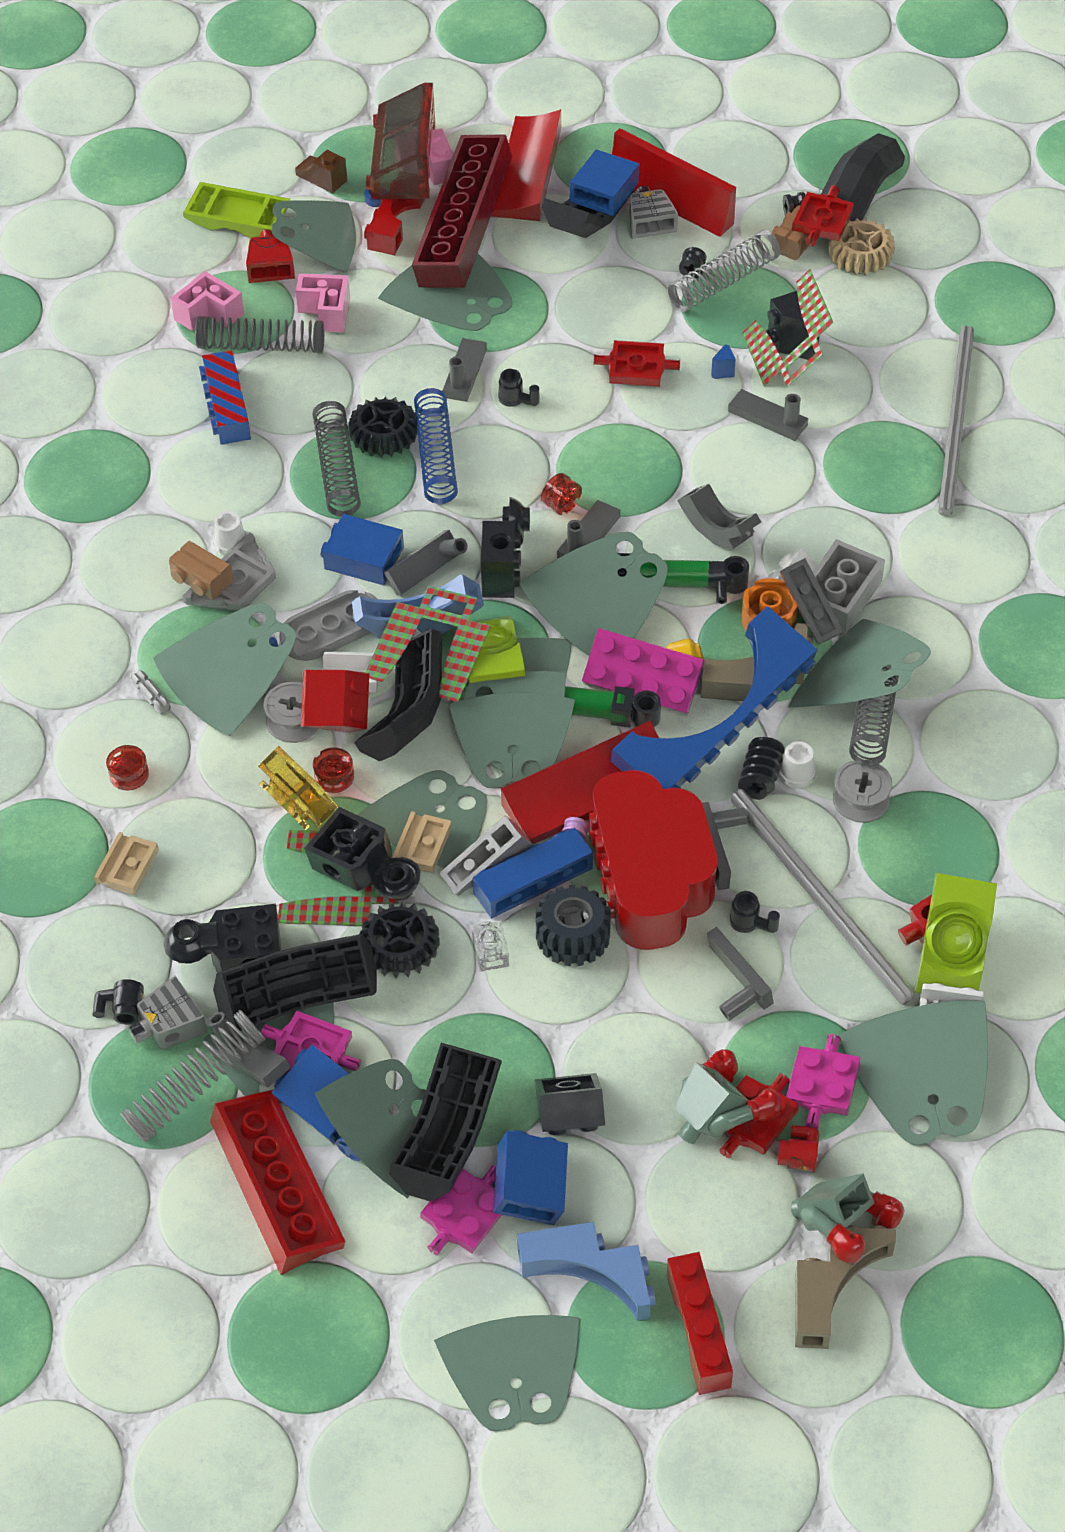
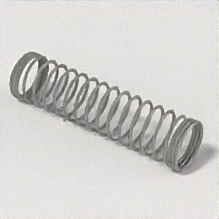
M761 230L754 236L749 237L748 240L737 244L736 247H732L730 250L725 251L724 254L713 258L712 261L701 265L700 268L689 272L688 275H684L682 278L670 283L668 295L672 304L679 311L686 312L692 306H697L699 302H703L704 299L715 295L717 291H722L729 284L732 285L735 281H739L740 278H744L747 274H751L752 271H756L758 267H763L764 263L768 264L770 261L775 260L780 255V245L777 238L770 231ZM761 236H764L771 243L774 249V256L770 255L769 249L761 240ZM748 242L752 243L753 250L748 246ZM754 245L756 246V248L758 249L759 253L761 254L762 259H761V258L758 256V254L756 253V250H755ZM742 246L746 247L747 253L742 250ZM737 249L740 250L741 257L736 253ZM749 250L753 253L757 264L751 258ZM730 253L734 254L735 260L730 257ZM743 253L745 254V256H746L747 259L749 260L750 266H749V265L747 264V262L745 261L744 256H743ZM725 256L728 257L729 264L724 260ZM737 257L741 260L744 269L740 266ZM719 260L723 262V267L718 264ZM731 260H732V261L734 262V264L736 265L739 274H738V273L735 271V269L733 268V265H732V263H731ZM713 263L717 265L718 272L712 267ZM725 264L729 267L732 276L727 271ZM707 267L711 268L712 276L706 271ZM719 267H720L721 270L724 272L727 281H726V280L724 279V277L722 276V274H721V272H720V270H719ZM740 269L745 273V274L742 275V276H741ZM701 270L705 272L706 279L700 274ZM713 271L717 274L720 283L715 278ZM695 274L699 275L700 283L694 278ZM708 276H709V277L711 278V280L713 281L714 287H713L712 284L710 283V281H709V279H708ZM728 276L733 280V281L730 282V283H729ZM689 277L693 279L694 287L688 282ZM701 278H702V279L704 280V282L706 283V285H707V287H708V290H707V289L705 288V286L703 285V282H702ZM696 283L699 285V287H700V289H701V291H702V294H701L700 291L698 290V288H697V286H696ZM716 283L721 287V288L718 289V290H717ZM689 285L692 287L693 291L695 292L696 297H695V296L693 295V293L691 292V289H690ZM676 286L682 291L687 301V307L679 299ZM704 290L709 294V295L706 296V297H705ZM692 297L697 301L695 304H693Z
M241 1010L234 1014V1018L246 1036L231 1022L226 1021L228 1028L240 1045L222 1028H219V1032L232 1051L214 1034H211L212 1040L226 1059L206 1041H203V1044L217 1065L199 1048L196 1047L195 1051L209 1071L192 1055L188 1054L189 1060L203 1080L183 1061H180V1065L195 1086L176 1068L172 1067V1071L188 1094L167 1074H164V1077L180 1100L160 1081H157L158 1087L173 1108L157 1092L149 1088L150 1093L166 1115L144 1094H141V1098L158 1122L136 1101H133L134 1106L151 1129L129 1108H125L121 1112L124 1120L145 1143L148 1140L150 1141L152 1135H156V1130L149 1119L159 1128H164V1124L155 1110L168 1122H172V1118L164 1105L174 1114L180 1115L177 1106L170 1096L183 1108H187V1104L179 1091L190 1101L195 1102V1097L185 1082L199 1095H203V1091L193 1076L205 1087L211 1088L210 1083L199 1067L214 1081H218V1077L208 1062L221 1074L226 1075L225 1069L213 1052L230 1068H234V1065L222 1047L237 1061H241V1057L228 1038L246 1055H249V1051L236 1032L253 1048H257L256 1043L261 1045L265 1041V1037Z

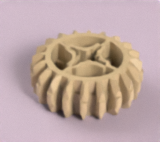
M858 218L853 222L849 220L840 241L829 240V257L832 258V263L838 264V269L845 268L847 273L854 271L856 275L859 272L867 275L871 271L876 274L878 269L884 270L885 266L889 265L895 250L894 236L891 235L889 229H885L884 224L877 225L876 220L873 222L867 221V218L864 221H859Z

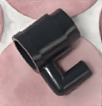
M506 369L501 372L498 381V398L502 405L514 407L521 403L531 406L539 404L540 392L538 385H531L529 387V394L524 393L523 380L518 370Z
M741 891L732 901L730 924L734 930L741 933H749L756 928L775 933L779 928L780 914L777 911H770L768 919L760 917V904L757 896L750 891Z
M123 979L117 981L113 989L97 991L94 996L92 1015L96 1018H103L105 1016L106 1002L113 1001V1019L117 1023L124 1025L136 1023L139 1015L137 1005L142 1000L144 993L143 984L136 980Z

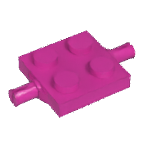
M297 1010L290 1023L282 1030L265 1024L261 1031L264 1037L276 1041L274 1052L286 1058L291 1066L286 1073L295 1065L294 1060L303 1049H308L311 1044L339 1066L356 1071L361 1065L360 1059L345 1055V1051L352 1039V1031Z
M833 1034L828 1035L825 1049L799 1046L786 1097L798 1103V1107L809 1111L805 1124L807 1127H812L813 1124V1127L818 1129L821 1114L835 1113L848 1116L860 1067V1057L837 1052L841 1037L836 1034L835 1038H833Z
M492 1165L482 1179L462 1169L451 1191L430 1201L421 1211L420 1218L430 1224L438 1234L430 1245L427 1246L431 1253L434 1251V1255H439L448 1242L458 1244L470 1253H473L501 1218V1214L493 1213L495 1190L492 1186L495 1183L496 1166Z

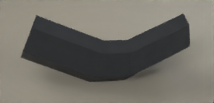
M878 133L843 154L835 165L821 194L827 195L832 185H835V188L838 186L840 192L837 197L854 203L850 221L853 222L856 218L859 221L863 220L878 188L885 178L903 166L905 155L897 140Z
M630 195L613 216L569 202V199L561 204L544 198L541 208L550 227L587 238L610 224L627 202Z
M430 629L413 637L395 665V699L388 715L354 742L361 753L378 761H383L397 754L432 724L441 702L439 697L442 680V638L440 631Z
M363 934L289 948L218 972L213 992L218 1011L223 1012L229 1022L240 1031H243L234 1018V1014L239 1012V1010L256 1026L296 1010L372 996L377 992V968L370 944Z
M441 1042L415 1122L390 1164L389 1174L405 1194L426 1201H432L451 1191L473 1151L482 1128L502 1063L500 1059Z

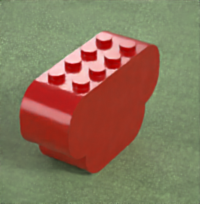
M630 770L609 774L596 784L593 791V812L589 813L591 827L589 839L591 847H596L597 853L594 854L597 871H602L603 877H600L603 895L607 894L608 896L607 906L610 907L611 919L614 918L616 930L620 938L631 947L651 950L671 946L683 937L687 928V918L696 917L706 912L712 906L715 899V874L718 858L703 804L695 794L681 788L662 789L661 784L654 776L643 771Z

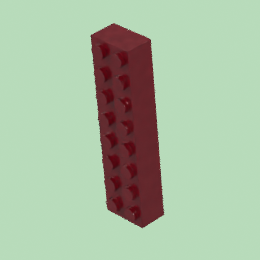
M506 134L460 136L412 263L418 287H466L512 159Z

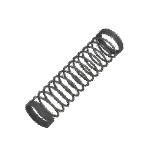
M198 316L195 324V342L198 349H204L206 346L208 349H211L213 344L216 349H219L222 344V347L226 350L230 344L231 349L235 350L238 344L240 350H243L245 345L248 350H251L254 345V348L258 351L262 345L263 350L267 351L270 345L272 351H275L278 346L282 352L286 346L287 350L291 352L294 346L295 351L299 352L302 346L304 352H307L310 347L313 353H322L325 337L324 323L322 320L315 321L312 347V321H309V339L305 350L303 340L304 321L301 320V339L297 350L295 341L296 321L293 320L292 323L293 339L289 349L287 341L288 320L286 319L284 322L285 338L283 348L281 349L279 341L280 320L277 319V338L273 349L271 342L272 320L269 319L268 344L265 348L263 342L264 320L261 319L260 343L257 348L255 342L256 319L253 318L252 343L249 348L247 342L248 319L245 318L244 343L241 348L239 342L240 319H236V343L233 347L231 342L232 319L228 318V342L225 347L223 342L224 319L221 317L220 342L217 347L215 342L216 318H212V342L209 346L207 342L208 318L206 316Z
M325 401L313 409V422L316 431L327 509L331 514L342 517L343 514L352 515L357 512L361 501L345 407L337 401ZM327 409H338L343 413H328L317 419V416ZM328 415L341 416L339 419H329L325 420L324 422L320 421L323 417ZM341 427L337 431H324L327 428ZM332 433H342V435L338 437H325L326 435ZM332 439H343L339 443H326ZM333 445H344L340 449H327ZM334 451H345L341 455H328ZM335 457H346L342 461H329ZM336 463L347 464L343 467H330L331 465ZM338 469L348 470L344 473L339 474L331 473L334 470ZM339 475H348V476H349V477H347V478H345V479H340V480L332 479V478H334V477H336V476H339ZM341 481H348V482H350V483H348V484H346V485H342V486H336V485H334L335 483H338V482H341ZM343 487L351 488V489H341V490L335 491L336 489L343 488ZM341 495H350L346 498H335ZM351 497L356 498L348 504H336L332 502L333 499L345 500ZM357 500V504L349 510H337L330 505L331 503L336 506H347Z
M892 676L887 679L885 683L889 684H885V687L897 685L899 676ZM896 692L881 696L880 698L886 699L884 701L872 698L858 701L849 747V754L856 763L864 766H874L885 759ZM868 702L882 703L885 706L871 705ZM868 708H878L884 710V712L871 711ZM868 713L880 714V715H882L883 717H879V718H878V717H872V716H869V715H867V714H868ZM866 719H875L882 721V723H873ZM871 724V725L879 726V727H881V728H880V729L868 728V727L865 726V725ZM871 730L876 731L880 734H868L864 731ZM860 740H865V741H867V742H872V743L877 742V743H879L880 745H878V746H869V745L863 744L862 742H860ZM856 742L867 748L882 747V749L876 752L864 751L858 747ZM854 746L867 754H878L882 751L883 753L878 757L868 758L860 755L854 749Z

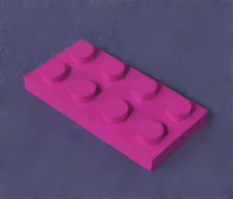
M598 628L582 682L614 691L615 686L634 688L635 695L643 690L653 691L660 697L661 706L688 714L705 660Z

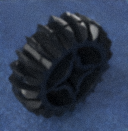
M375 396L374 401L365 400L364 405H357V409L352 411L351 418H349L348 424L351 441L355 444V448L361 449L362 453L369 451L371 457L375 454H379L381 458L384 454H389L392 457L394 452L402 454L403 448L410 449L411 443L415 442L416 435H418L416 413L412 406H407L405 400L398 402L396 397L390 400L386 396L384 399H378Z
M402 901L398 907H394L392 902H390L388 909L379 906L378 914L370 912L368 916L369 921H363L362 930L359 934H363L370 944L377 970L381 969L384 977L389 972H393L395 978L398 977L399 973H405L409 978L410 971L415 970L420 974L422 970L421 965L430 966L431 958H436L437 949L440 946V938L438 937L439 928L435 925L433 916H428L425 908L418 910L415 903L410 907H406V904ZM417 933H420L423 937L419 944L415 942V935ZM380 935L384 937V944L381 947L376 943Z

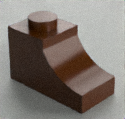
M329 150L323 152L319 157L308 156L295 168L296 176L332 194L348 181L346 158Z

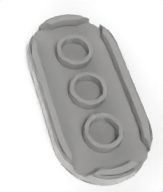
M349 590L291 616L284 622L288 623L296 632V640L289 656L303 661L318 659L324 655V652H333L372 633L355 623L352 601L359 596L372 599L377 598L368 592L363 594L358 593V590ZM280 632L279 635L280 645H283L286 640V635L283 632Z

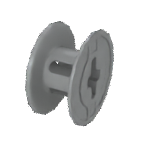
M302 682L278 684L268 692L264 699L263 708L267 716L266 726L273 737L283 742H301L309 739L318 731L316 728L301 727Z
M855 761L844 764L835 776L833 804L836 810L846 819L855 822H871L879 819L887 812L890 805L889 794L892 790V777L887 769L880 764L864 766ZM860 789H865V793H860Z

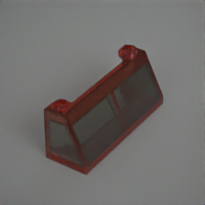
M422 83L379 104L377 114H373V127L376 128L371 172L370 175H366V189L371 190V199H430L429 162L432 130H435L436 127L433 83Z

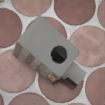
M640 186L636 193L630 195L629 213L632 239L677 232L678 213L664 190L650 191L649 187Z
M176 976L169 979L138 1003L137 1008L141 1021L128 1028L136 1044L152 1037L158 1047L163 1050L208 1033L203 1014Z

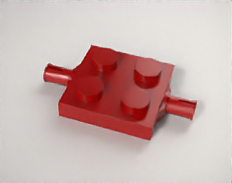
M832 185L827 195L806 193L792 223V230L809 234L806 239L808 246L810 244L811 247L815 246L818 237L840 241L853 212L854 203L837 197L840 192L838 186L835 188V185Z
M614 340L613 350L609 355L594 354L593 365L609 366V383L660 387L661 375L665 369L680 371V360L665 359L664 343Z
M780 1073L770 1086L745 1075L737 1085L736 1089L748 1100L758 1097L764 1089L776 1091L781 1098V1110L779 1117L774 1121H756L754 1123L747 1121L724 1132L729 1139L719 1149L723 1156L726 1155V1158H731L739 1146L752 1148L762 1155L768 1151L799 1111L798 1103L781 1093L786 1085L790 1083V1079L786 1075L783 1077V1074Z

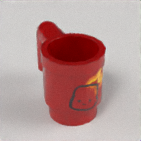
M792 1125L791 1137L793 1138H790V1140L780 1139L777 1165L787 1166L788 1169L815 1173L820 1136L819 1130L814 1127Z

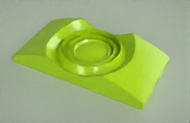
M199 182L183 212V217L211 231L227 228L229 230H236L248 238L260 237L262 231H272V224L277 221L276 216L273 214V205L281 201H290V198ZM283 208L281 213L285 215L288 208Z
M502 616L471 620L491 625V628L469 676V683L525 676L521 647L516 637L512 617Z
M936 873L915 993L921 994L923 984L939 983L947 987L972 988L979 991L984 970L986 946L993 920L997 883Z

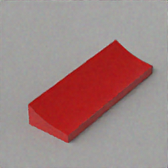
M561 109L536 116H515L509 139L512 159L496 200L492 217L540 221L543 211L541 207L544 198H546L562 128Z
M621 128L614 133L612 155L639 163V183L634 188L633 193H636L640 186H647L650 191L664 190L675 207L678 216L718 237H721L734 225L735 186Z
M651 720L501 788V805L510 819L518 824L533 845L562 832L567 818L578 817L588 820L589 813L593 812V791L596 784L609 774L622 772L610 761L613 748L632 731L637 736L659 738Z
M272 1089L215 1103L210 1123L280 1275H283L308 1261L343 1249L346 1241L278 1099L272 1094Z

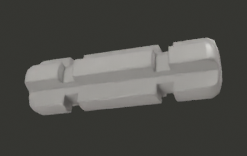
M139 670L137 673L132 674V683L137 689H140L139 692L150 705L154 706L153 708L157 713L164 714L170 710V701L162 695L163 693L153 681L148 679L144 671Z

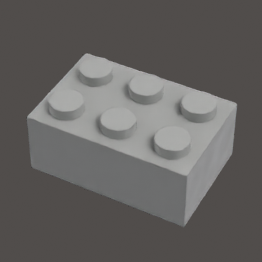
M836 539L813 571V574L844 631L842 634L846 635L881 584L885 559ZM798 609L797 615L802 616L801 612Z

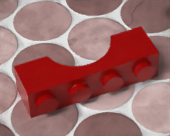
M400 169L396 178H392L390 189L387 193L383 194L380 207L375 209L371 223L365 227L364 238L367 239V250L395 256L403 241L402 221L396 217L404 211L421 208L428 195L427 175Z
M700 1252L667 1258L666 1276L674 1305H677L683 1320L691 1368L698 1394L702 1395L730 1389L732 1387L733 1369Z

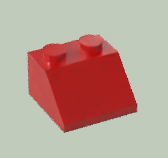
M303 670L301 727L345 733L367 730L370 673L350 670Z

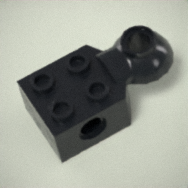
M513 497L509 498V506H503L502 521H482V598H515V587H520V571H516V569H520L521 550L516 549H520L523 543L524 531H530V507H524L520 501Z
M341 807L333 813L304 848L313 870L356 891L374 885L376 890L383 896L399 901L409 898L420 882L421 871L417 863L404 857L391 858L392 847L384 827Z
M276 903L216 910L208 923H199L191 919L180 920L165 935L163 945L165 953L171 960L185 964L198 962L208 954H211L213 966L218 973L282 951Z

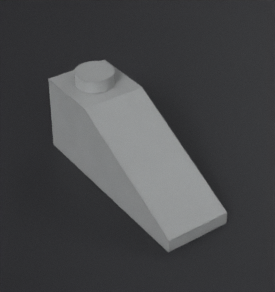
M504 816L439 874L455 895L458 896L473 887V877L480 871L490 869L502 863L508 857L517 856L533 846V843L518 824Z

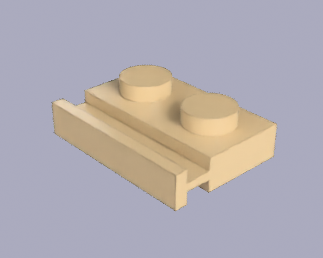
M411 811L392 858L404 857L411 859L418 864L421 871L434 873L452 829L451 821L426 814L419 816L416 815V812Z
M119 832L94 876L95 883L98 885L103 883L108 888L135 895L159 851L158 843L132 835L127 837L122 832Z

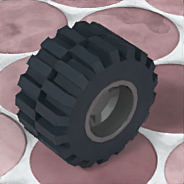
M569 885V888L565 889L561 886L556 888L555 893L553 891L548 892L546 899L542 898L539 902V907L536 908V940L539 949H543V955L547 958L552 956V961L557 964L560 961L564 962V966H571V963H577V966H582L585 961L592 963L595 961L596 956L601 957L604 954V948H608L610 939L611 911L610 907L607 906V901L604 897L599 898L597 891L593 890L590 892L588 887L585 886L575 888V885Z

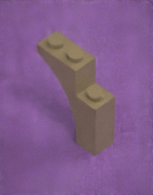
M797 623L794 629L812 644L813 636L807 635V624ZM753 656L737 660L704 659L701 698L744 701L753 682ZM803 673L796 677L797 681L795 684H803Z
M848 1225L846 1228L849 1231L863 1235L865 1240L864 1254L856 1263H845L839 1260L829 1243L828 1261H822L818 1258L797 1260L795 1273V1347L828 1349L831 1336V1313L840 1292L851 1278L863 1268L878 1260L893 1256L896 1243V1229H887L884 1226L860 1228Z

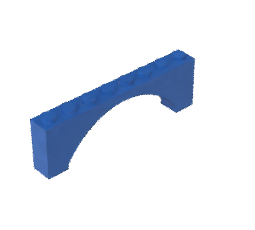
M765 607L748 623L745 636L750 640L753 652V682L743 703L731 716L709 730L686 737L650 738L637 736L632 731L613 748L610 761L622 772L637 770L654 776L661 784L662 789L680 788L686 781L689 783L693 782L701 773L700 768L705 763L712 764L721 752L719 750L723 746H731L739 737V731L745 726L750 728L759 718L758 713L764 708L769 710L778 700V694L783 690L788 692L795 685L797 676L801 673L807 674L816 663L814 658L817 648L771 608Z

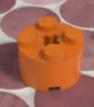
M764 578L756 581L754 586L748 587L745 590L741 619L745 631L747 630L748 623L767 606L792 628H795L798 607L784 581L775 578Z

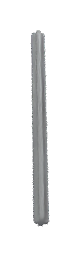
M966 325L961 327L938 509L940 515L946 516L952 515L974 337V328L972 326L967 327Z
M743 789L734 792L731 795V802L736 808H745L747 821L895 999L902 1005L910 1002L913 999L914 992L749 795Z

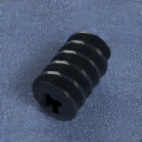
M756 737L748 745L741 778L738 781V789H743L750 798L756 800L764 799L767 793L775 789V781L778 778L777 773L780 770L782 755L785 751L781 742L770 737Z

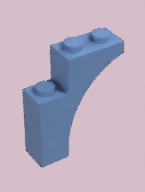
M460 574L447 584L439 587L440 589L478 598L471 614L484 606L480 585L464 574ZM425 593L414 597L392 600L359 596L352 601L354 621L359 627L367 629L381 639L396 603L400 602L420 607ZM433 595L428 607L463 615L467 603ZM421 618L417 629L421 633L434 629L440 631L441 635H443L454 626Z
M594 1222L517 1234V1249L523 1278L538 1275H567L582 1278L596 1283L616 1295L630 1309L637 1321L650 1319V1308L656 1305L653 1286H647L645 1276H649L648 1261L646 1256H640L638 1245L605 1250L602 1233L596 1234Z

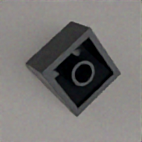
M797 291L770 299V310L767 312L769 323L766 332L778 352L789 355L809 337L801 314ZM813 346L809 347L799 358L809 360L815 354Z
M596 1073L535 1079L542 1132H548L550 1135L565 1134L568 1129L579 1128L580 1131L590 1132L597 1130L598 1126H605L602 1087Z

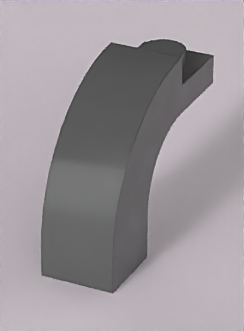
M710 484L696 487L677 500L692 525L713 544L725 549H734L752 537L755 532L753 528L761 523L757 513L744 517L731 514L720 503Z

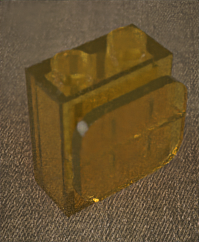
M279 745L258 765L270 779L269 784L262 780L259 785L304 830L309 827L305 822L306 819L312 820L319 827L339 807L323 788Z

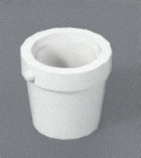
M232 511L221 512L214 519L213 545L217 552L226 555L247 535L240 516Z
M793 742L785 749L782 762L780 763L779 777L785 785L791 788L807 787L814 781L816 775L814 752L812 747L804 742Z

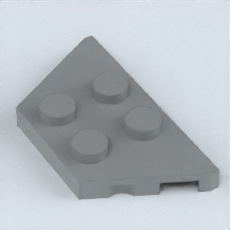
M252 533L247 534L222 558L223 561L232 567L233 583L225 590L223 589L222 593L214 600L205 595L199 596L190 588L182 596L185 604L238 611L247 607L276 579L273 566L266 560L264 551L258 547L255 536Z

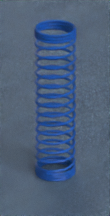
M426 388L418 392L414 398L424 496L432 503L445 504L456 498L458 494L447 396L439 389ZM426 394H438L441 396H428L417 403L418 399ZM428 398L443 400V404L441 402H428L419 407V404ZM428 404L441 405L439 408L422 409ZM431 416H441V417H442L441 419H438V420H430V421H429V420H425V418L431 417ZM430 422L443 423L439 426H426ZM431 428H443L439 432H427ZM432 434H443V435H444L443 437H440V438H428V437H427V436L432 435ZM432 440L445 441L441 444H428ZM434 446H445L441 450H429V448ZM435 452L446 453L442 456H430V454ZM437 458L447 459L446 461L438 463L430 462L431 460ZM439 464L448 465L441 469L430 468ZM435 471H448L447 473L442 475L431 474ZM436 483H449L448 486L444 487L431 486ZM451 485L453 486V489L446 493H435L428 489L429 487L444 489ZM428 491L429 493L435 495H446L454 491L450 496H447L445 498H434L427 493Z

